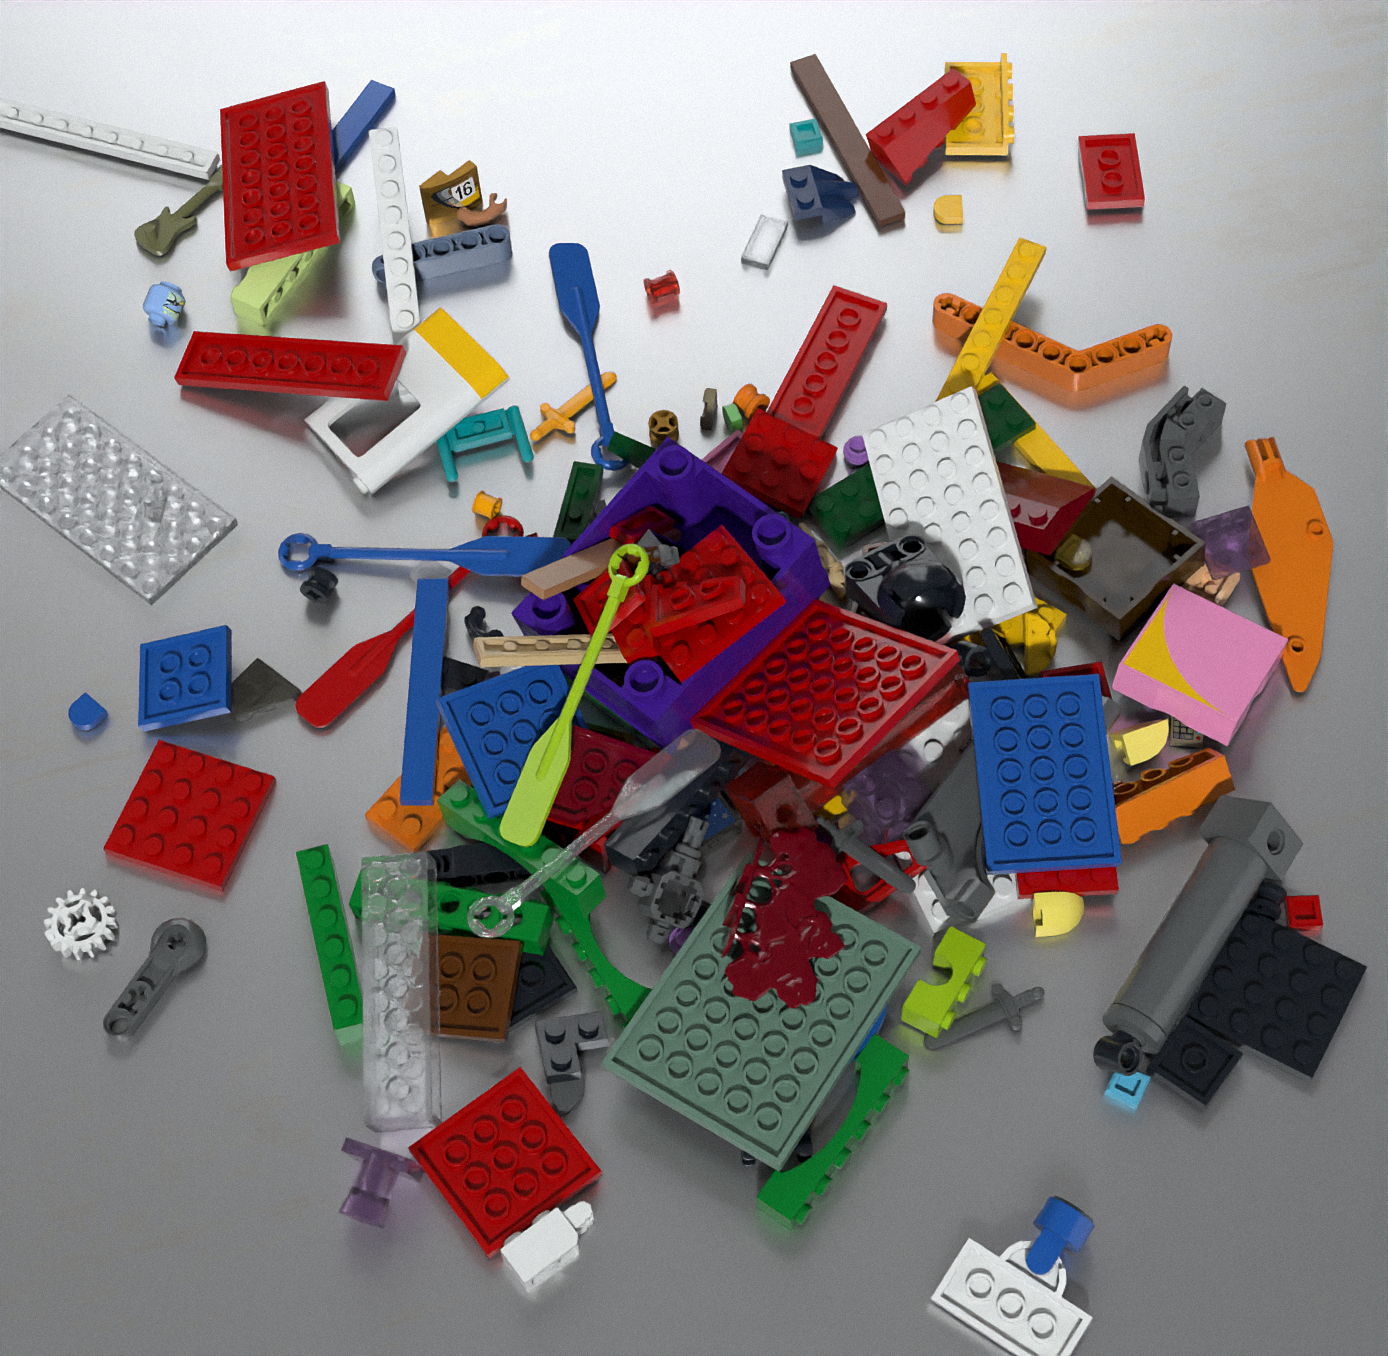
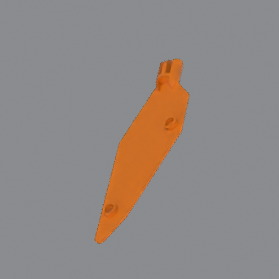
M1275 438L1247 440L1244 447L1255 475L1246 557L1272 632L1288 639L1281 658L1293 690L1301 693L1307 689L1322 653L1334 541L1315 489L1285 469Z

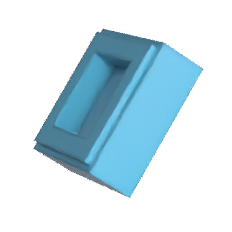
M1140 1071L1131 1076L1114 1073L1104 1095L1136 1110L1151 1076Z

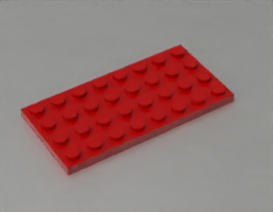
M322 81L220 109L226 265L230 272L340 243L329 89L326 82Z

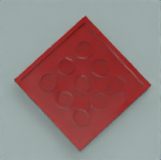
M723 525L719 526L680 557L679 563L672 565L666 571H662L655 576L657 584H662L664 588L675 587L677 582L687 581L691 586L700 585L706 579L741 576L746 585L745 607L708 619L702 623L681 628L673 633L659 636V655L681 683L787 602Z
M158 740L103 849L108 855L223 892L276 784V779L273 775Z
M521 1067L408 1147L410 1154L488 1259L504 1247L503 1243L509 1236L518 1231L523 1233L533 1225V1220L539 1214L546 1210L551 1212L555 1208H559L602 1176L601 1169Z

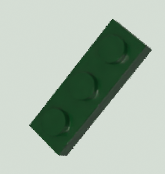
M573 462L553 537L565 538L572 545L590 525L594 511L593 504L597 500L604 474L603 465Z

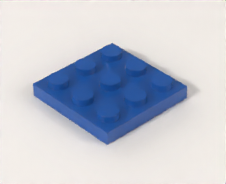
M227 625L140 644L138 726L144 732L231 713L232 630Z

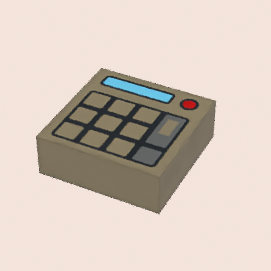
M1170 717V746L1202 748V733L1186 726L1175 717Z

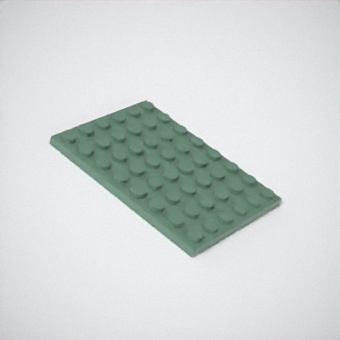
M747 852L602 1061V1068L780 1172L920 955L921 946L830 896H823L815 900V909L826 912L832 923V932L838 934L845 947L829 959L813 957L809 960L813 973L818 978L814 1001L811 1004H802L798 1008L791 1009L778 997L777 991L774 988L770 989L756 1001L733 995V985L728 981L724 970L729 963L742 956L744 949L741 942L734 939L726 957L720 958L728 927L722 924L725 914L734 899L731 895L735 883L745 864H749L752 856L751 853ZM759 858V864L761 866L769 864L768 862ZM779 868L777 872L772 870V874L782 876L788 874ZM754 877L747 898L760 904L769 902L773 889L768 879ZM773 879L774 884L777 887H781V881ZM744 907L737 931L741 933L756 932L758 926L755 910ZM750 943V949L752 951H760V948L758 946Z

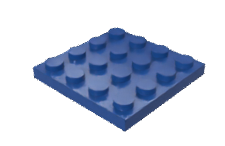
M559 665L524 666L439 697L435 702L488 820L505 813L530 750L562 712L570 688ZM577 707L572 719V727L576 725L589 730L579 707Z

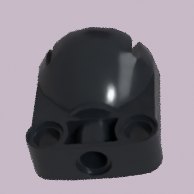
M907 535L888 542L854 559L845 567V592L848 599L856 602L872 620L936 642L944 637L952 628L951 623L942 615L943 609L947 611L950 617L958 619L964 610L966 594L961 579L926 546V541L921 536Z

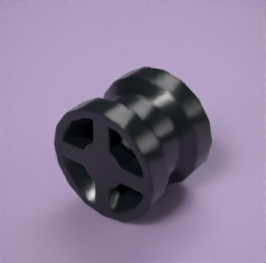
M313 566L308 572L309 579L302 583L300 592L313 602L325 604L330 598L329 591L336 587L338 578L331 571L323 567Z
M1262 881L1247 909L1253 910L1273 921L1279 920L1282 913L1280 904L1285 902L1287 892L1278 884Z

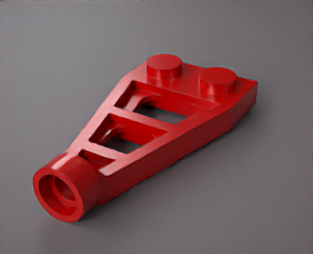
M905 840L869 846L884 858L896 853L908 852L912 858V863L902 871L911 878H914L928 867L916 863ZM842 852L836 859L843 866L848 876V881L830 897L861 914L866 913L897 890L883 879H880L877 884L867 891L857 890L851 876V870L854 866L861 865V863L845 852Z

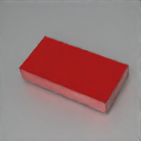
M649 506L611 526L609 536L624 545L637 544L648 529L661 535L673 529L675 520L656 508Z

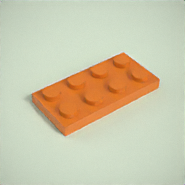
M446 726L440 731L438 736L434 804L431 806H401V774L364 814L368 822L414 855L417 854L444 823L437 800L459 779L474 788Z

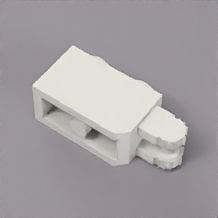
M585 1201L576 1202V1205H572L563 1213L558 1207L551 1212L546 1210L533 1220V1225L523 1233L518 1231L505 1240L503 1243L504 1247L500 1249L503 1260L527 1292H530L579 1255L581 1247L579 1236L586 1232L587 1228H591L595 1221L591 1204Z

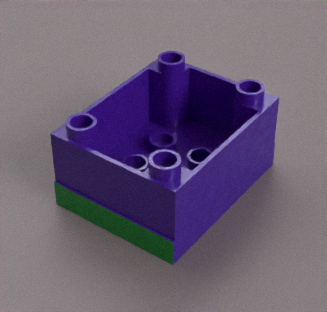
M667 437L560 559L611 539L609 536L611 526L652 506L675 520L673 527L681 531V539L677 543L681 544L686 551L723 525L787 601L683 683L680 682L676 675H674L672 680L663 673L657 663L650 660H641L632 664L626 671L625 684L621 688L610 680L612 674L593 668L582 696L652 749L655 746L673 759L681 739L696 731L693 729L689 719L814 599L818 600L830 586V581L826 569L822 566L814 538L689 452L686 448ZM596 578L545 600L529 592L511 613L523 635L586 634L587 627L573 599ZM581 664L559 665L569 687H572Z

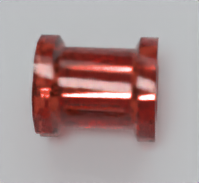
M671 269L667 270L665 275L654 279L645 278L643 280L646 294L652 304L656 303L659 298L669 294H680L678 280Z

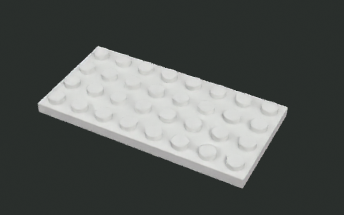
M972 386L863 433L862 436L890 542L907 535L921 536L926 541V546L961 579L966 594L964 610L958 619L950 617L945 609L942 610V615L951 623L952 628L944 637L937 640L936 643L946 645L1036 609V600L976 390Z

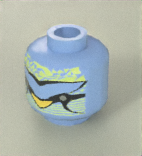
M165 281L152 285L143 303V310L149 316L148 320L161 327H164L166 323H176L186 302L181 294L182 289Z

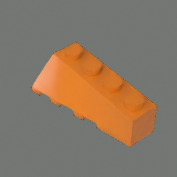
M1206 748L1169 762V769L1151 768L1140 773L1141 777L1139 780L1123 783L1122 780L1113 782L1119 842L1122 845L1134 843L1142 835L1152 830L1163 829L1169 825L1170 821L1192 815L1197 811V808L1207 803H1215L1220 795L1225 796L1234 791L1235 787L1225 755L1211 748Z

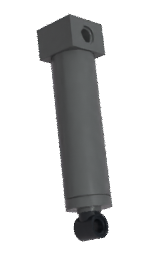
M1220 795L1198 831L1208 843L1207 848L1102 1016L1104 1025L1113 1034L1101 1037L1094 1047V1062L1100 1069L1124 1076H1131L1140 1068L1142 1051L1151 1054L1160 1052L1263 879L1269 878L1282 881L1304 843L1271 802Z

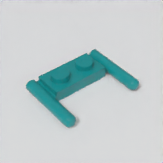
M513 405L507 410L501 408L466 417L436 441L445 475L449 482H455L458 479L451 451L457 453L511 439L512 435H515L522 460L524 462H531L534 459L518 406Z

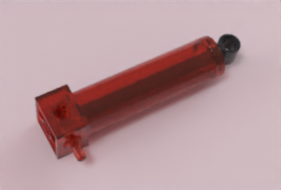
M969 641L955 643L952 649L957 650L960 661L859 762L858 767L853 768L833 789L778 765L771 766L762 761L757 762L726 785L725 789L752 837L758 840L761 836L764 844L771 847L770 837L772 833L778 830L796 832L804 825L813 831L819 826L813 814L968 699L967 686L968 682H970L969 678L971 676L981 677L986 675L992 666L993 657L989 649Z

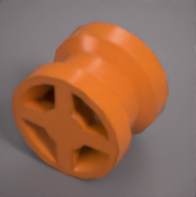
M746 384L737 392L733 404L737 406L739 411H744L745 416L751 421L757 408L766 412L770 404V398L765 394H759L753 384Z

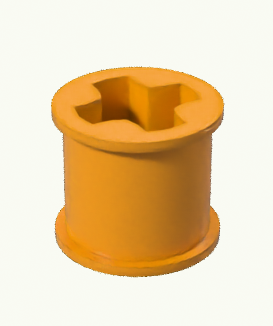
M480 491L474 499L472 512L492 519L500 513L502 498H496L486 494L484 491Z

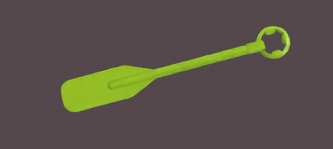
M626 544L619 547L609 560L608 572L612 579L607 593L609 597L562 712L530 750L502 818L500 834L511 843L522 847L532 846L537 842L570 763L572 719L620 602H624L629 588L638 584L648 572L650 564L649 555L638 544ZM626 553L641 557V561L638 562L635 570L636 574L631 578L617 574L616 571L623 560L621 557Z

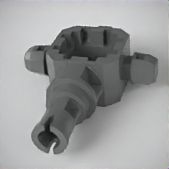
M690 816L682 843H677L675 851L670 852L671 855L666 867H658L650 871L647 878L639 875H632L630 877L627 889L639 896L637 904L641 914L654 919L653 923H649L646 933L648 940L662 945L670 933L668 930L669 925L684 929L692 925L695 918L701 920L710 907V903L702 900L704 890L701 882L695 879L699 866L702 864L699 861L702 854L699 849L710 823ZM669 880L683 885L682 891L686 892L685 898L681 897L678 905L681 908L680 912H674L673 916L658 911L659 905L655 904L656 899H660L662 895V883L667 884Z

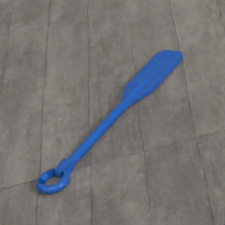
M556 243L549 249V260L559 308L580 335L600 426V438L595 440L591 446V456L593 461L597 465H603L605 470H621L628 466L629 463L624 459L622 461L609 460V462L604 460L601 448L599 447L601 445L609 446L614 434L613 423L610 421L592 338V331L600 309V303L587 249L579 243Z
M296 533L287 537L280 544L278 558L284 567L293 571L305 570L316 561H332V559L449 561L483 576L522 577L524 574L558 561L569 549L571 543L567 539L560 537L486 536L450 549L332 547L331 544H318L317 540L309 534ZM295 542L297 544L311 543L312 545L309 547L308 553L309 558L303 562L301 560H291L288 562L286 559L289 557V546Z

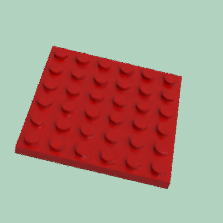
M814 599L689 720L694 730L833 789L960 661V658L955 649Z

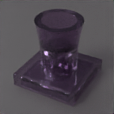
M346 1137L341 1151L362 1164L349 1194L338 1213L359 1222L384 1229L389 1202L398 1175L420 1183L424 1171L412 1159Z

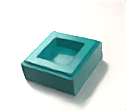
M816 118L789 123V131L796 151L823 145V137Z

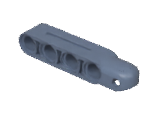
M500 224L411 243L416 281L502 263L512 256L510 231L507 227ZM380 255L372 263V272L377 281L386 284L383 255Z

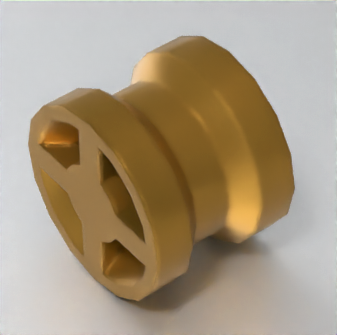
M659 410L653 413L648 422L651 442L657 447L667 437L677 442L679 438L677 416L669 410Z

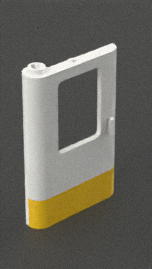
M441 307L395 344L403 345L406 351L396 380L420 403V408L363 456L356 457L330 430V426L361 399L331 397L304 419L308 426L353 472L356 477L352 481L363 494L369 491L373 495L510 380L500 364Z

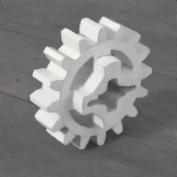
M81 888L79 895L76 896L69 890L67 891L68 899L56 898V902L59 905L57 908L48 907L47 911L52 918L45 919L43 922L48 929L44 932L48 941H51L50 944L56 952L60 950L66 958L72 952L77 960H81L83 952H88L92 958L95 956V948L106 949L105 939L114 940L115 936L110 929L118 928V923L114 918L117 916V912L111 906L108 897L104 896L101 898L98 890L94 889L88 895L85 888ZM98 910L101 912V922H98L97 918L99 917L97 914ZM61 925H64L65 927L63 930L65 934L64 937L61 936Z

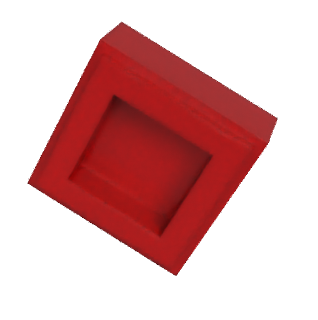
M1319 895L1286 897L1284 908L1287 928L1294 931L1322 930L1323 919Z

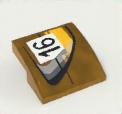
M470 160L450 175H446L442 170H439L419 185L425 219L429 225L440 224L458 218L457 212L460 207H467L469 210H473L483 203L477 165Z

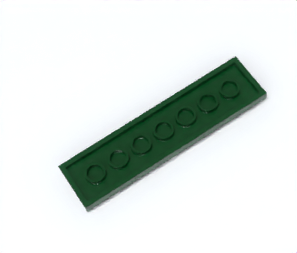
M1000 383L978 396L994 455L1036 429L1034 420ZM870 463L813 497L805 511L839 552L885 524Z

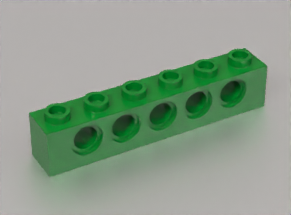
M361 869L349 901V906L357 919L437 935L520 941L523 944L522 952L542 956L554 921L550 907L536 899H530L527 902L517 900L505 893L491 895L483 893V891L474 887L460 889L452 887L443 881L430 883L421 881L412 875L394 876L381 869H373L372 871ZM396 894L394 898L384 900L387 895ZM427 900L424 905L415 906L418 901ZM451 906H459L454 912H446ZM483 912H490L486 918H477ZM515 918L522 919L516 925H509V922Z

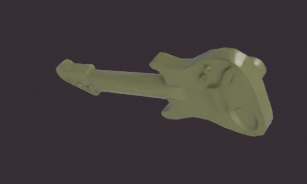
M222 165L209 178V183L174 214H170V209L167 206L156 219L139 226L134 233L136 241L144 249L156 256L167 253L176 237L197 223L196 216L186 217L217 190H223Z

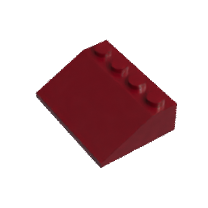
M996 461L1020 547L1050 556L1095 494V488Z

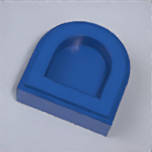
M86 692L72 703L68 711V716L73 726L83 731L95 728L109 716L107 711Z

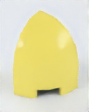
M1168 719L1148 721L1110 733L1114 748L1121 747L1126 755L1123 761L1132 766L1157 755L1167 741L1169 733Z
M1069 892L1034 893L1031 909L1035 937L1057 936L1068 933L1075 928L1084 913L1083 898Z

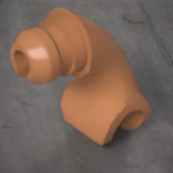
M491 193L489 196V207L486 210L474 211L469 210L467 207H460L457 217L460 221H464L467 227H477L490 223L505 212L507 199L505 198L502 203L497 204L495 203L498 196L497 193Z

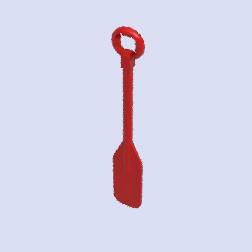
M507 515L493 517L487 521L482 531V537H486L488 533H492L499 527L498 524L507 523V526L513 531H518V534L513 536H524L522 524L516 518ZM459 566L447 577L450 583L449 592L472 571ZM415 608L392 630L350 648L298 697L295 704L297 713L310 725L317 728L327 727L385 673L400 638L414 626Z

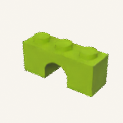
M950 926L934 953L932 967L946 974L949 981L943 985L934 986L918 979L903 1005L901 1020L935 1038H938L942 1029L948 1031L957 1012L953 1011L957 1003H964L971 992L972 985L969 983L974 975L979 977L987 964L988 959L984 957L986 944Z

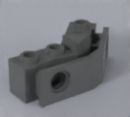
M1183 386L1147 424L1142 440L1138 461L1145 500L1153 509H1155V506L1162 505L1163 514L1168 518L1195 516L1200 495L1192 455L1222 424L1227 403L1203 388L1191 398L1188 396L1189 388ZM1161 435L1157 451V461L1153 462L1150 445Z

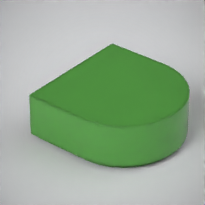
M733 403L722 406L723 418L730 435L737 429L743 433L742 416L737 406Z

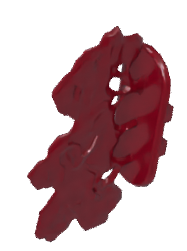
M805 825L796 832H788L781 829L772 833L770 846L776 858L765 866L759 864L764 840L760 836L749 864H745L735 883L731 895L734 899L725 914L722 924L728 927L720 954V958L726 957L734 939L739 940L744 949L742 956L729 963L724 970L728 981L733 985V995L756 1001L770 989L774 988L777 991L778 997L791 1009L798 1008L802 1004H811L815 999L818 978L813 973L809 960L813 957L829 959L845 947L838 934L832 932V923L826 912L816 910L814 902L820 897L835 894L848 881V876L843 866L836 861V855L830 845L817 841L815 831L808 829ZM781 854L788 855L786 860H780L779 857ZM791 865L792 870L788 874L782 876L772 874V870L778 871L777 866ZM754 877H764L770 882L773 893L769 902L760 904L747 898ZM773 879L780 880L781 887H777L774 884ZM744 907L755 910L758 926L756 932L741 933L737 931ZM750 943L758 946L760 948V951H752L750 949Z

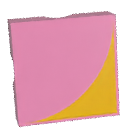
M1173 583L1119 663L1112 689L1152 709L1165 712L1186 726L1228 746L1244 721L1252 700L1262 692L1277 668L1288 639Z

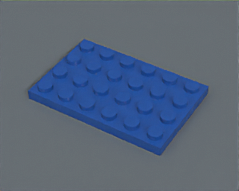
M1099 674L968 682L967 690L987 875L1120 867L1122 858Z

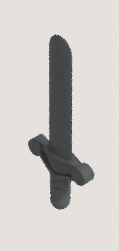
M816 816L813 819L814 826L832 839L830 847L835 853L836 859L842 852H845L899 892L910 894L915 890L916 883L911 877L857 838L864 829L862 821L855 820L851 825L840 829L823 816Z
M996 983L992 986V995L996 999L995 1002L955 1020L948 1031L942 1029L938 1038L928 1034L925 1035L924 1043L930 1049H937L1004 1018L1008 1020L1013 1030H1020L1022 1028V1019L1019 1009L1035 1002V1000L1041 999L1045 993L1044 989L1040 986H1035L1031 990L1028 989L1012 996L1000 983Z

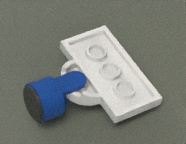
M1058 1196L1048 1197L1033 1221V1225L1041 1231L1036 1241L1021 1240L1009 1246L999 1257L971 1238H968L932 1295L931 1300L1016 1356H1071L1093 1317L1062 1297L1066 1288V1268L1060 1258V1254L1064 1248L1079 1253L1095 1227L1094 1221L1084 1211Z

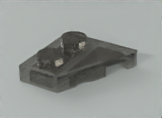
M257 657L232 682L231 713H227V715L237 723H241L253 718L258 713H266L276 709L275 705L291 698L296 701L302 692Z

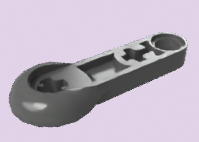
M184 917L172 918L163 922L155 930L151 938L148 958L103 1019V1028L112 1041L125 1042L134 1036L175 977L180 972L194 965L202 957L206 948V936L203 929L195 921ZM183 939L185 946L183 948L177 946L174 949L172 943L174 941L180 942ZM144 993L146 1000L144 1002L138 1000L135 1003L133 996L135 994L141 996ZM131 1009H133L135 1016H132L129 1012ZM116 1019H127L128 1026L124 1031L120 1033L111 1031V1025Z

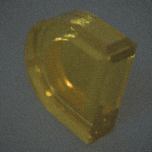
M1072 534L1054 553V559L1069 569L1080 570L1091 563L1092 548L1087 541Z

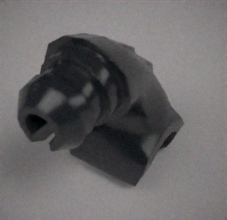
M480 606L473 607L470 614L465 616V626L473 641L476 637H504L503 633L497 629L491 630L488 633L482 630L484 626L483 619L486 616L484 608Z

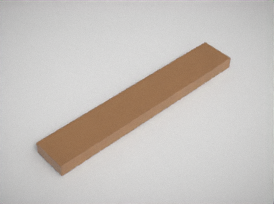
M674 527L661 534L675 542H680L681 531ZM613 538L522 575L521 586L542 600H545L600 576L608 569L609 560L613 553L624 544ZM626 553V554H625L623 557H621V558H622L623 560H625V559L628 557L629 554Z

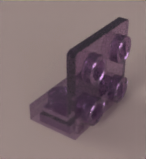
M1249 505L1192 522L1187 528L1191 533L1206 542L1205 564L1212 580H1218L1257 568L1271 561Z

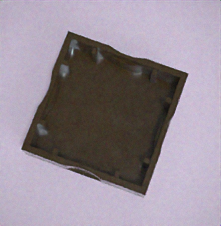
M1111 476L1096 489L1091 500L1050 556L1029 549L1026 550L1027 572L1120 641L1159 606L1173 583L1178 586L1183 585L1198 569L1205 565L1206 542L1173 519L1155 511L1142 497Z

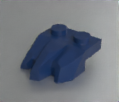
M813 165L782 170V180L794 220L821 216L823 223L842 219L856 213L853 204L848 201L859 196L858 187L854 182L844 181L838 174Z

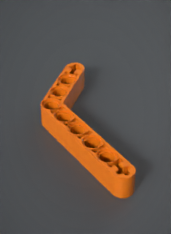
M942 293L934 300L932 322L939 331L966 342L983 307L954 294ZM1012 321L994 356L1067 390L1078 392L1165 361L1169 355L1172 332L1165 325L1155 324L1077 351Z

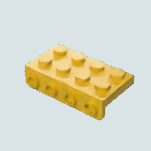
M1001 53L1000 62H945L944 75L953 68L971 82L976 106L955 130H950L945 136V155H1007L1008 145L1014 144V126H1009V122H1013L1014 105H1008V101L1013 100V83H1008V79H1012V62H1007V53Z

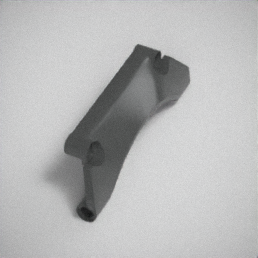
M1102 696L1107 735L1120 717L1121 708L1114 700ZM973 740L903 833V837L916 863L928 866L924 876L946 915L967 922L977 921L996 894L987 875Z

